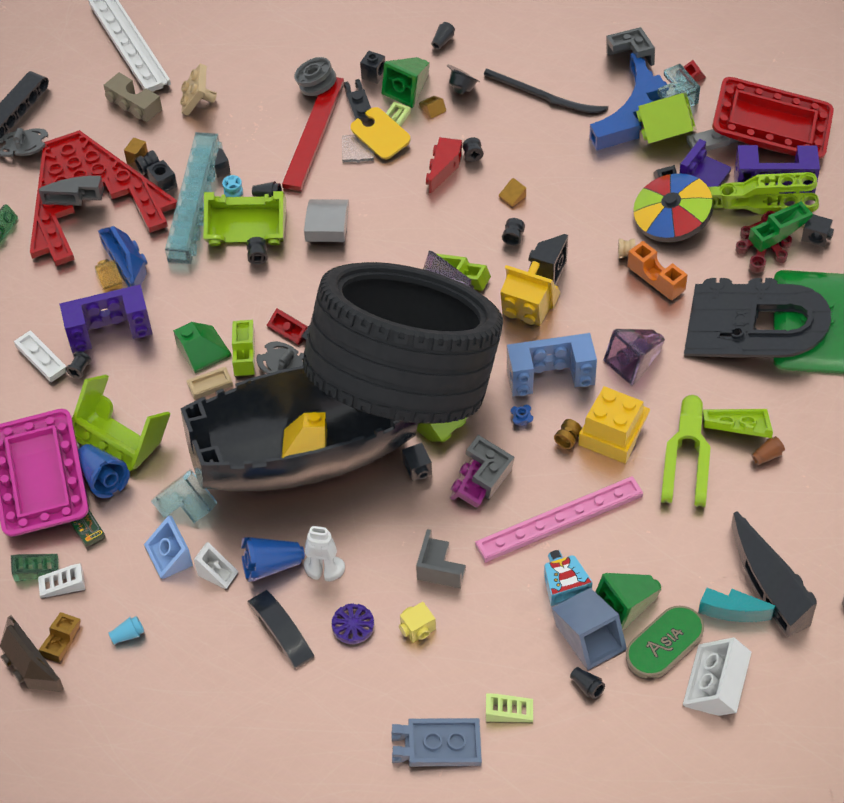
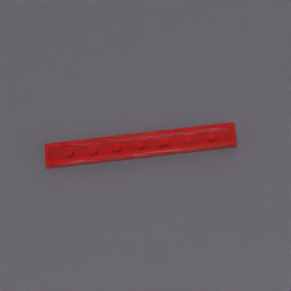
M336 77L334 85L317 96L282 182V188L302 191L344 85V78Z

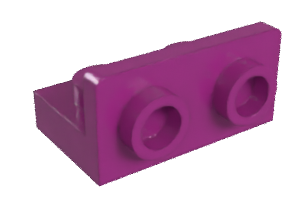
M472 459L469 463L465 462L459 470L460 478L456 479L450 490L453 492L450 499L455 500L457 497H460L475 508L481 504L487 490L472 481L473 476L481 467V463Z

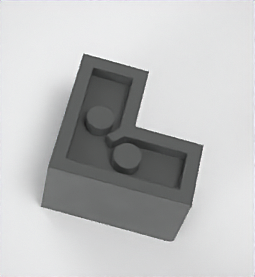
M641 27L606 36V53L608 55L632 50L637 58L645 57L650 66L655 65V47Z
M478 435L467 448L466 455L482 464L473 476L472 481L487 490L485 498L489 500L512 470L515 457Z
M430 529L426 530L417 561V580L461 589L466 565L445 561L449 550V542L433 539L432 530Z

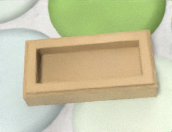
M226 366L186 380L194 400L213 394L222 388L224 390L233 386V381Z

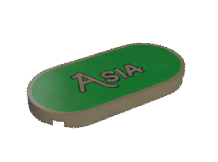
M673 606L666 609L629 643L626 651L629 669L635 675L646 679L647 677H653L654 679L665 675L701 641L704 632L702 617L694 609L687 606Z

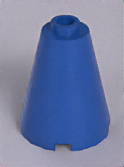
M91 444L83 445L78 449L82 472L90 490L97 497L110 498L114 496L112 493L124 489L130 476V471L124 461Z
M244 537L242 539L241 549H245L244 556H241L245 577L249 579L248 582H254L300 565L301 560L305 558L304 548L298 542Z

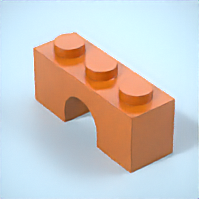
M641 241L629 251L627 267L672 301L686 290L688 274L673 263L666 269L662 267L657 259V251L647 243Z

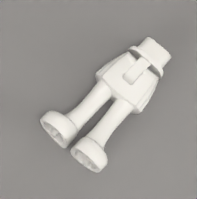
M312 526L310 528L305 543V554L307 557L304 560V569L309 577L318 580L323 572L324 561V579L330 582L343 575L345 563L341 558L335 557L337 553L335 542L332 539L331 533L324 527Z

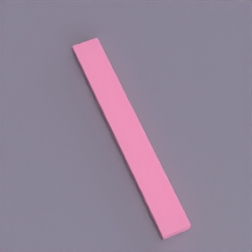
M631 476L475 541V546L486 563L643 497V491L634 477Z

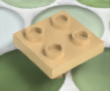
M200 63L196 69L191 71L189 79L184 81L181 86V91L183 92L180 101L182 114L188 116L201 99L214 103L217 97V92L206 89V65Z

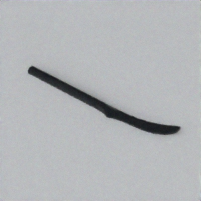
M486 68L484 71V76L543 98L552 104L563 105L587 113L604 112L609 107L569 101Z

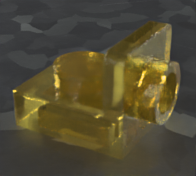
M105 259L97 263L95 272L98 275L103 290L122 284L114 260L109 261V259Z

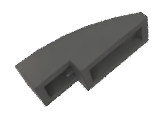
M101 176L74 177L39 188L42 204L81 206L82 200H102L104 192Z

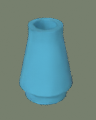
M130 616L108 633L115 645L119 642L138 638L145 631L137 616L131 618Z

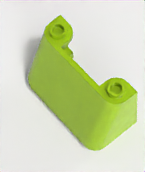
M273 191L272 197L269 194H265V197H226V195L219 197L214 196V192H204L203 239L210 246H220L221 243H247V240L252 237H261L265 239L268 245H280V242L284 241L286 197L283 191Z

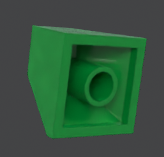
M190 322L173 330L176 345L194 373L232 356L212 325Z

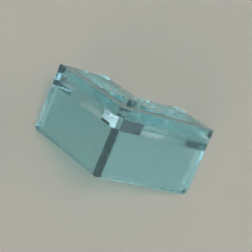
M681 64L664 70V76L670 84L658 88L657 94L661 99L687 93L690 106L699 103L700 86Z
M191 469L161 490L151 500L164 518L181 507L193 523L209 513L217 504V501L210 492L200 487L197 477Z

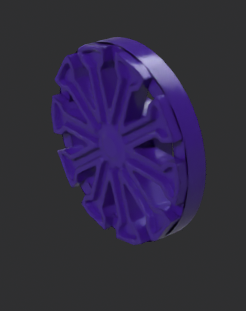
M346 604L340 607L332 617V631L340 641L347 644H358L367 640L373 633L374 617L371 611L364 605ZM350 634H353L352 639L348 638Z

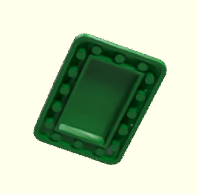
M792 270L776 272L774 279L777 280L778 284L802 285L821 294L831 310V325L825 338L816 347L792 357H774L775 366L782 370L844 374V274ZM774 312V330L789 331L798 329L805 325L807 318L802 313Z

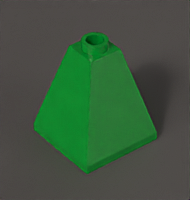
M418 57L384 62L381 94L413 108L428 77L430 62Z
M604 573L596 593L619 614L622 630L624 631L657 599L659 592H661V584L658 580L653 579L651 575Z

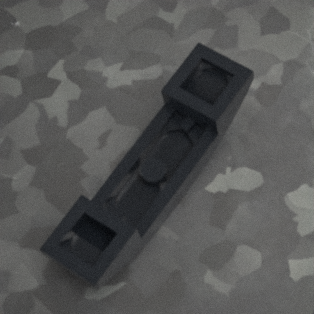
M265 590L247 601L256 616L262 619L282 647L284 655L294 669L315 658L297 626L269 591Z

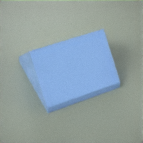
M168 515L144 544L162 579L193 566L189 549L173 517Z

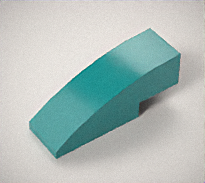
M707 587L700 601L698 613L725 621L762 622L772 619L775 605L735 589H731L729 595H725Z

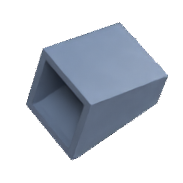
M591 588L551 608L557 628L587 670L627 650L619 614Z

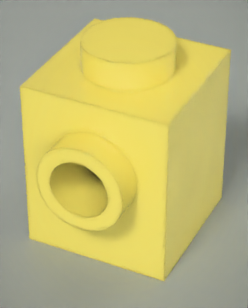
M424 602L414 607H408L400 614V631L405 637L408 636L412 642L418 639H425L432 631L436 630V619Z

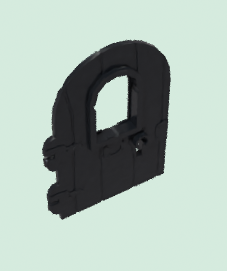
M709 278L703 284H695L684 356L781 358L803 354L816 347L829 332L831 310L821 294L802 285L778 284L777 280L773 278H765V283H762V278H754L748 284H732V281L728 278H720V283H717V278ZM759 312L802 313L807 318L805 325L789 331L757 330L755 328Z

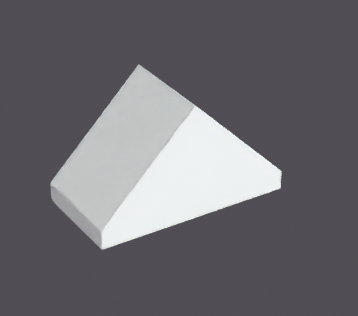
M209 542L205 543L194 559L197 575L224 589H227L239 572Z

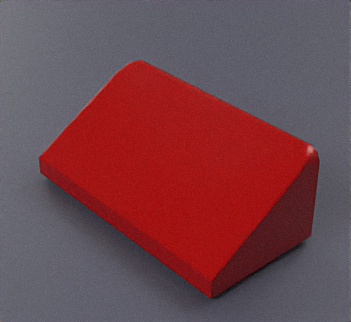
M276 308L266 325L298 345L305 340L302 335L308 328L307 325Z

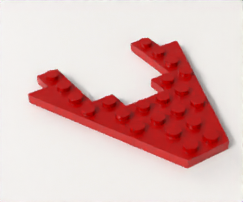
M79 130L44 142L45 147L42 150L30 245L32 259L50 253L55 266L75 260L57 218L75 213L73 205L42 204L39 194V188L64 179L82 176H101L103 186L106 187L111 199L131 194L149 233L168 227L163 212L177 208V200Z

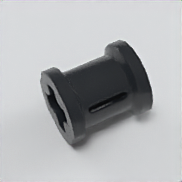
M76 351L73 355L72 363L67 365L65 370L73 378L81 379L84 375L85 367L90 365L92 360L86 353Z

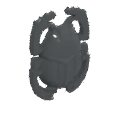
M17 128L14 132L4 134L0 139V144L3 141L6 144L1 147L0 156L12 157L14 153L16 156H27L37 153L45 147L42 139L48 138V132L40 128L29 130Z
M274 341L265 345V348H267L266 354H258L256 357L258 367L268 374L283 369L303 366L304 353H300L298 356L299 351L291 345ZM263 361H266V365L270 370L266 368Z

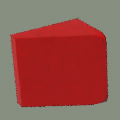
M694 60L678 71L687 85L706 78Z

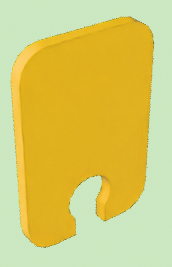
M373 107L365 112L368 118L375 121L373 126H364L359 118L353 121L350 126L354 135L381 159L385 160L393 157L411 141L410 135L378 107Z

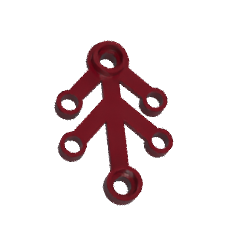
M774 211L765 212L761 217V221L741 228L740 236L747 240H740L736 243L735 250L737 253L745 254L749 247L754 246L748 239L750 229L766 222L768 215L775 213ZM791 236L786 237L779 244L777 243L770 247L776 254L775 260L778 263L787 261L788 253L782 248H789L791 246ZM766 249L761 252L757 250V254L750 258L749 268L753 273L758 274L764 271L766 266V259L764 258Z

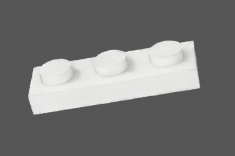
M31 330L14 341L15 347L50 382H53L67 372L65 370L66 365Z

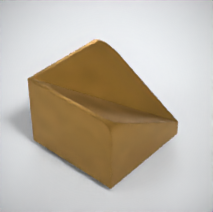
M132 138L124 149L127 164L135 162V158L138 156L144 157L148 152L146 141Z

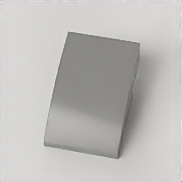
M310 199L304 226L305 242H345L349 200Z

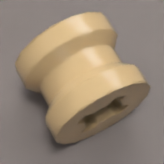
M630 239L629 241L618 240V259L628 257L629 251L635 247V239Z

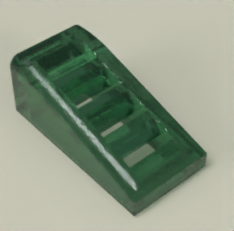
M58 554L11 555V572L15 582L37 579L39 576L59 570ZM47 562H51V569H47ZM39 563H42V569H38Z

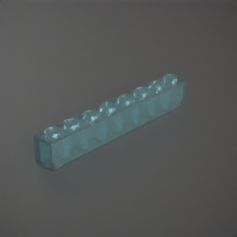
M195 132L165 248L168 262L191 264L193 256L197 254L196 243L200 241V227L204 225V192H212L211 182L215 181L216 156L218 149H222V142H219L218 134Z

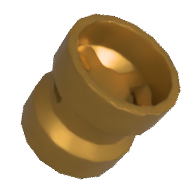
M565 419L561 425V430H558L554 435L555 442L565 449H571L576 442L575 439L579 437L582 429L581 425L572 419Z

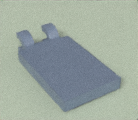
M479 718L408 719V725L392 724V741L405 739V747L393 746L392 763H401L409 760V767L481 766Z

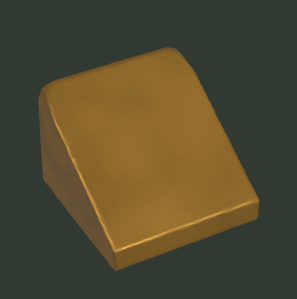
M431 96L419 103V106L430 118L446 112L443 98Z
M512 178L501 191L499 197L511 207H514L526 198V187L515 178Z

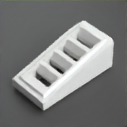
M81 563L38 577L40 598L85 590L84 573ZM58 580L59 584L57 586L54 585V581ZM45 582H50L49 589H46Z

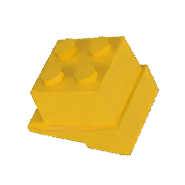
M533 261L528 272L506 265V280L500 294L502 314L509 318L523 320L530 325L540 326L549 309H554L560 296V290L553 280L536 275L540 266L538 262Z
M603 386L586 416L585 424L579 433L578 445L626 464L647 419L650 408L644 406V401Z

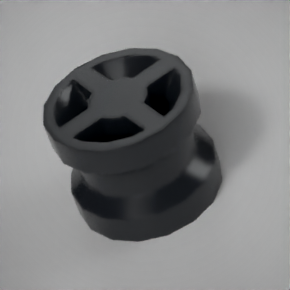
M471 137L462 143L463 150L465 151L464 156L467 161H478L484 155L481 141L478 138Z

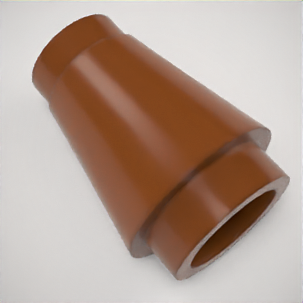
M775 436L768 438L751 456L754 462L760 465L782 456L785 447L781 440Z

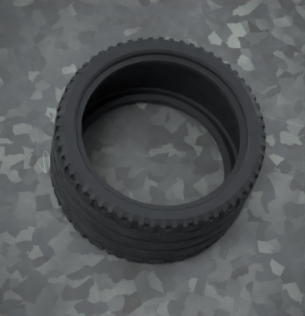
M362 262L337 266L328 270L322 276L318 287L304 350L303 369H305L304 371L307 377L310 378V381L327 395L350 407L375 416L403 422L430 424L463 420L475 414L480 409L484 400L502 333L503 317L500 310L488 298L471 287L438 273L406 265L381 262Z

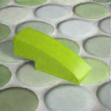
M432 253L424 266L425 270L449 277L475 290L483 291L491 278L487 265L469 263L467 257Z
M253 319L233 321L232 364L234 376L255 375Z

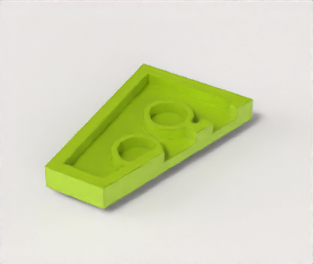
M703 409L702 411L704 428L772 438L773 430L767 409Z

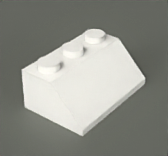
M734 637L699 644L683 705L687 708L717 716L737 713L752 652Z

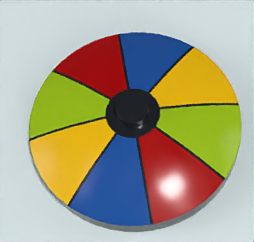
M681 173L669 174L653 180L640 191L635 200L633 212L637 226L644 235L660 242H677L692 237L706 226L712 216L714 203L710 189L699 178Z

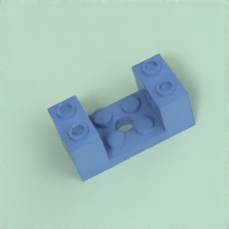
M590 333L507 345V374L512 397L533 394L535 372L541 373L549 370L570 368L574 387L595 385L597 357Z

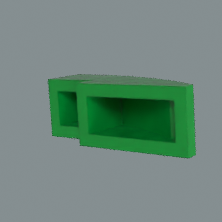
M800 201L768 215L766 222L750 229L748 239L761 252L791 235L811 219L813 213Z

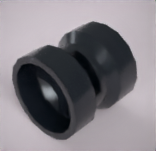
M153 150L147 152L144 157L138 156L135 158L136 166L142 175L148 174L147 167L159 162L158 156Z
M509 218L506 221L505 230L502 234L503 242L511 246L519 245L525 230V223L518 218Z
M252 237L247 240V258L249 263L254 265L265 263L267 261L265 239Z

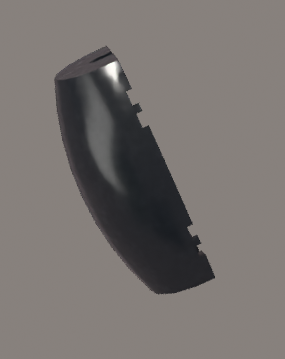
M303 366L250 378L236 383L235 388L225 392L222 388L216 391V396L208 400L202 397L180 408L192 465L200 487L224 491L286 489L344 475L374 462L415 437L418 423L391 420L350 407L332 398L310 381V378L307 377ZM326 412V447L282 458L284 429L303 413Z

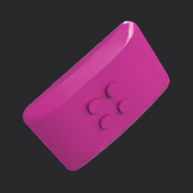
M56 409L1 423L0 523L3 533L6 536L13 537L84 518L89 511L70 412L66 409Z

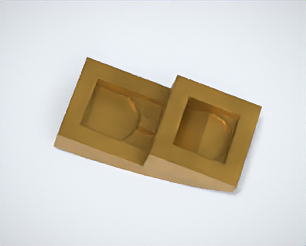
M60 612L49 627V636L39 648L41 655L44 658L60 663L76 635L81 619Z

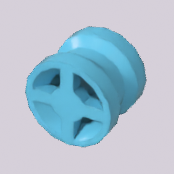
M229 175L223 179L222 185L226 197H241L243 195L240 177Z

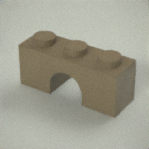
M120 72L104 84L107 100L119 105L123 110L129 111L138 119L148 122L162 110L160 96L147 88L135 94L133 80Z

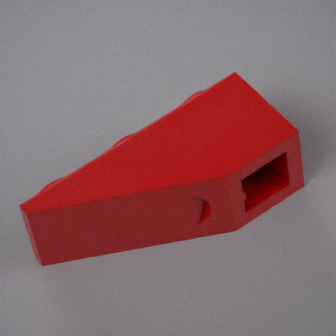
M439 137L438 144L434 145V159H430L429 164L431 172L426 175V185H429V193H433L459 168L462 156V140Z

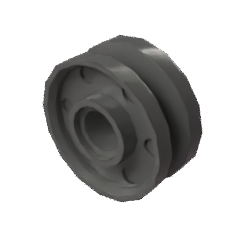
M315 57L297 68L294 79L304 95L316 96L329 90L334 85L336 73L327 58Z

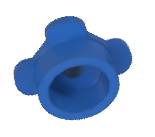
M529 405L512 407L510 412L513 414V423L519 426L531 423L533 421V416L530 413L531 407Z

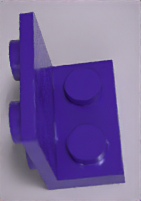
M699 139L680 163L679 173L695 176L708 187L720 186L731 172V167L706 156V141Z

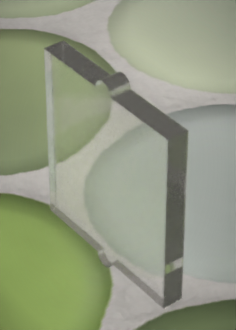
M342 135L343 162L360 163V161H374V152L356 135Z

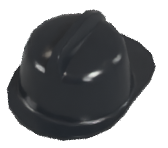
M447 65L451 69L449 84L453 86L456 93L464 94L465 92H470L475 84L480 82L461 69Z

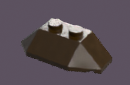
M13 616L7 617L0 643L3 655L0 657L7 668L12 666L15 670L12 673L18 683L24 682L28 689L57 692L64 690L58 675Z

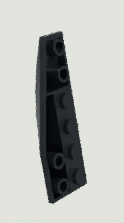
M738 511L734 512L731 526L736 547L743 567L760 600L775 605L773 618L787 637L811 626L817 605L814 594L808 592L802 578L793 572L791 567L758 534L746 518L742 517Z

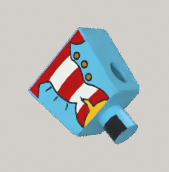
M554 550L548 554L550 562L544 565V578L551 607L566 601L588 588L592 589V580L575 556L571 555L563 558L560 550Z

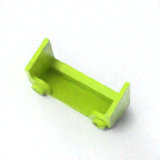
M101 375L85 379L72 417L76 441L81 445L91 444L126 463L129 471L137 469L161 443L171 413L167 411L148 416L140 436L111 418L113 404L109 398L103 395L109 376Z

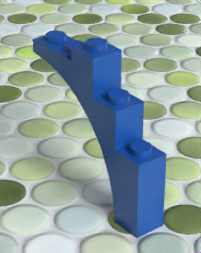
M631 53L630 69L635 80V87L631 96L615 113L603 120L590 124L589 138L596 151L639 139L642 122H639L636 111L639 110L638 106L666 98V93L668 92L666 81H663L660 75L653 76L652 71H649L646 66L645 59L637 58L634 53Z

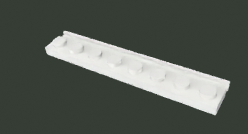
M88 0L90 7L143 90L147 88L154 92L163 88V85H171L170 78L119 0Z

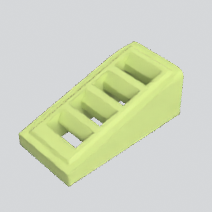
M486 693V722H533V699ZM493 705H498V711L493 710ZM503 705H507V712L503 711ZM512 705L517 706V713H512ZM522 706H526V715L522 714Z

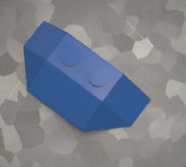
M115 226L98 230L101 244L127 287L142 285L147 275L145 265L148 262L145 255L138 252L140 250L136 241H132L127 233Z

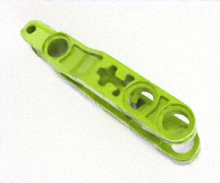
M809 172L761 174L745 182L724 183L721 186L708 187L712 194L714 208L747 209L759 215H764L767 211L778 212L789 206L785 205V203L788 201L795 202L794 204L802 201L811 212L819 208V198L816 194L800 193L812 191L817 187L816 175ZM806 180L813 181L810 185L803 184ZM785 181H791V182H793V183H792L791 185H789V186H784V185H783V183H784ZM779 192H796L789 194H779ZM808 200L815 201V203L812 205L805 204V202Z
M688 395L682 400L679 431L667 442L661 503H672L677 450L682 446L683 439L695 440V449L698 452L694 505L696 507H705L711 447L701 434L703 402L696 395Z

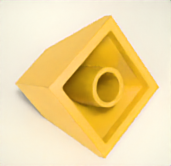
M326 412L303 413L284 429L282 458L326 447Z

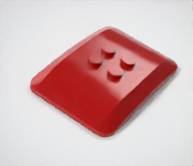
M726 77L721 84L712 128L715 132L726 137L796 156L797 146H817L819 159H822L827 152L834 108L826 101L735 77Z

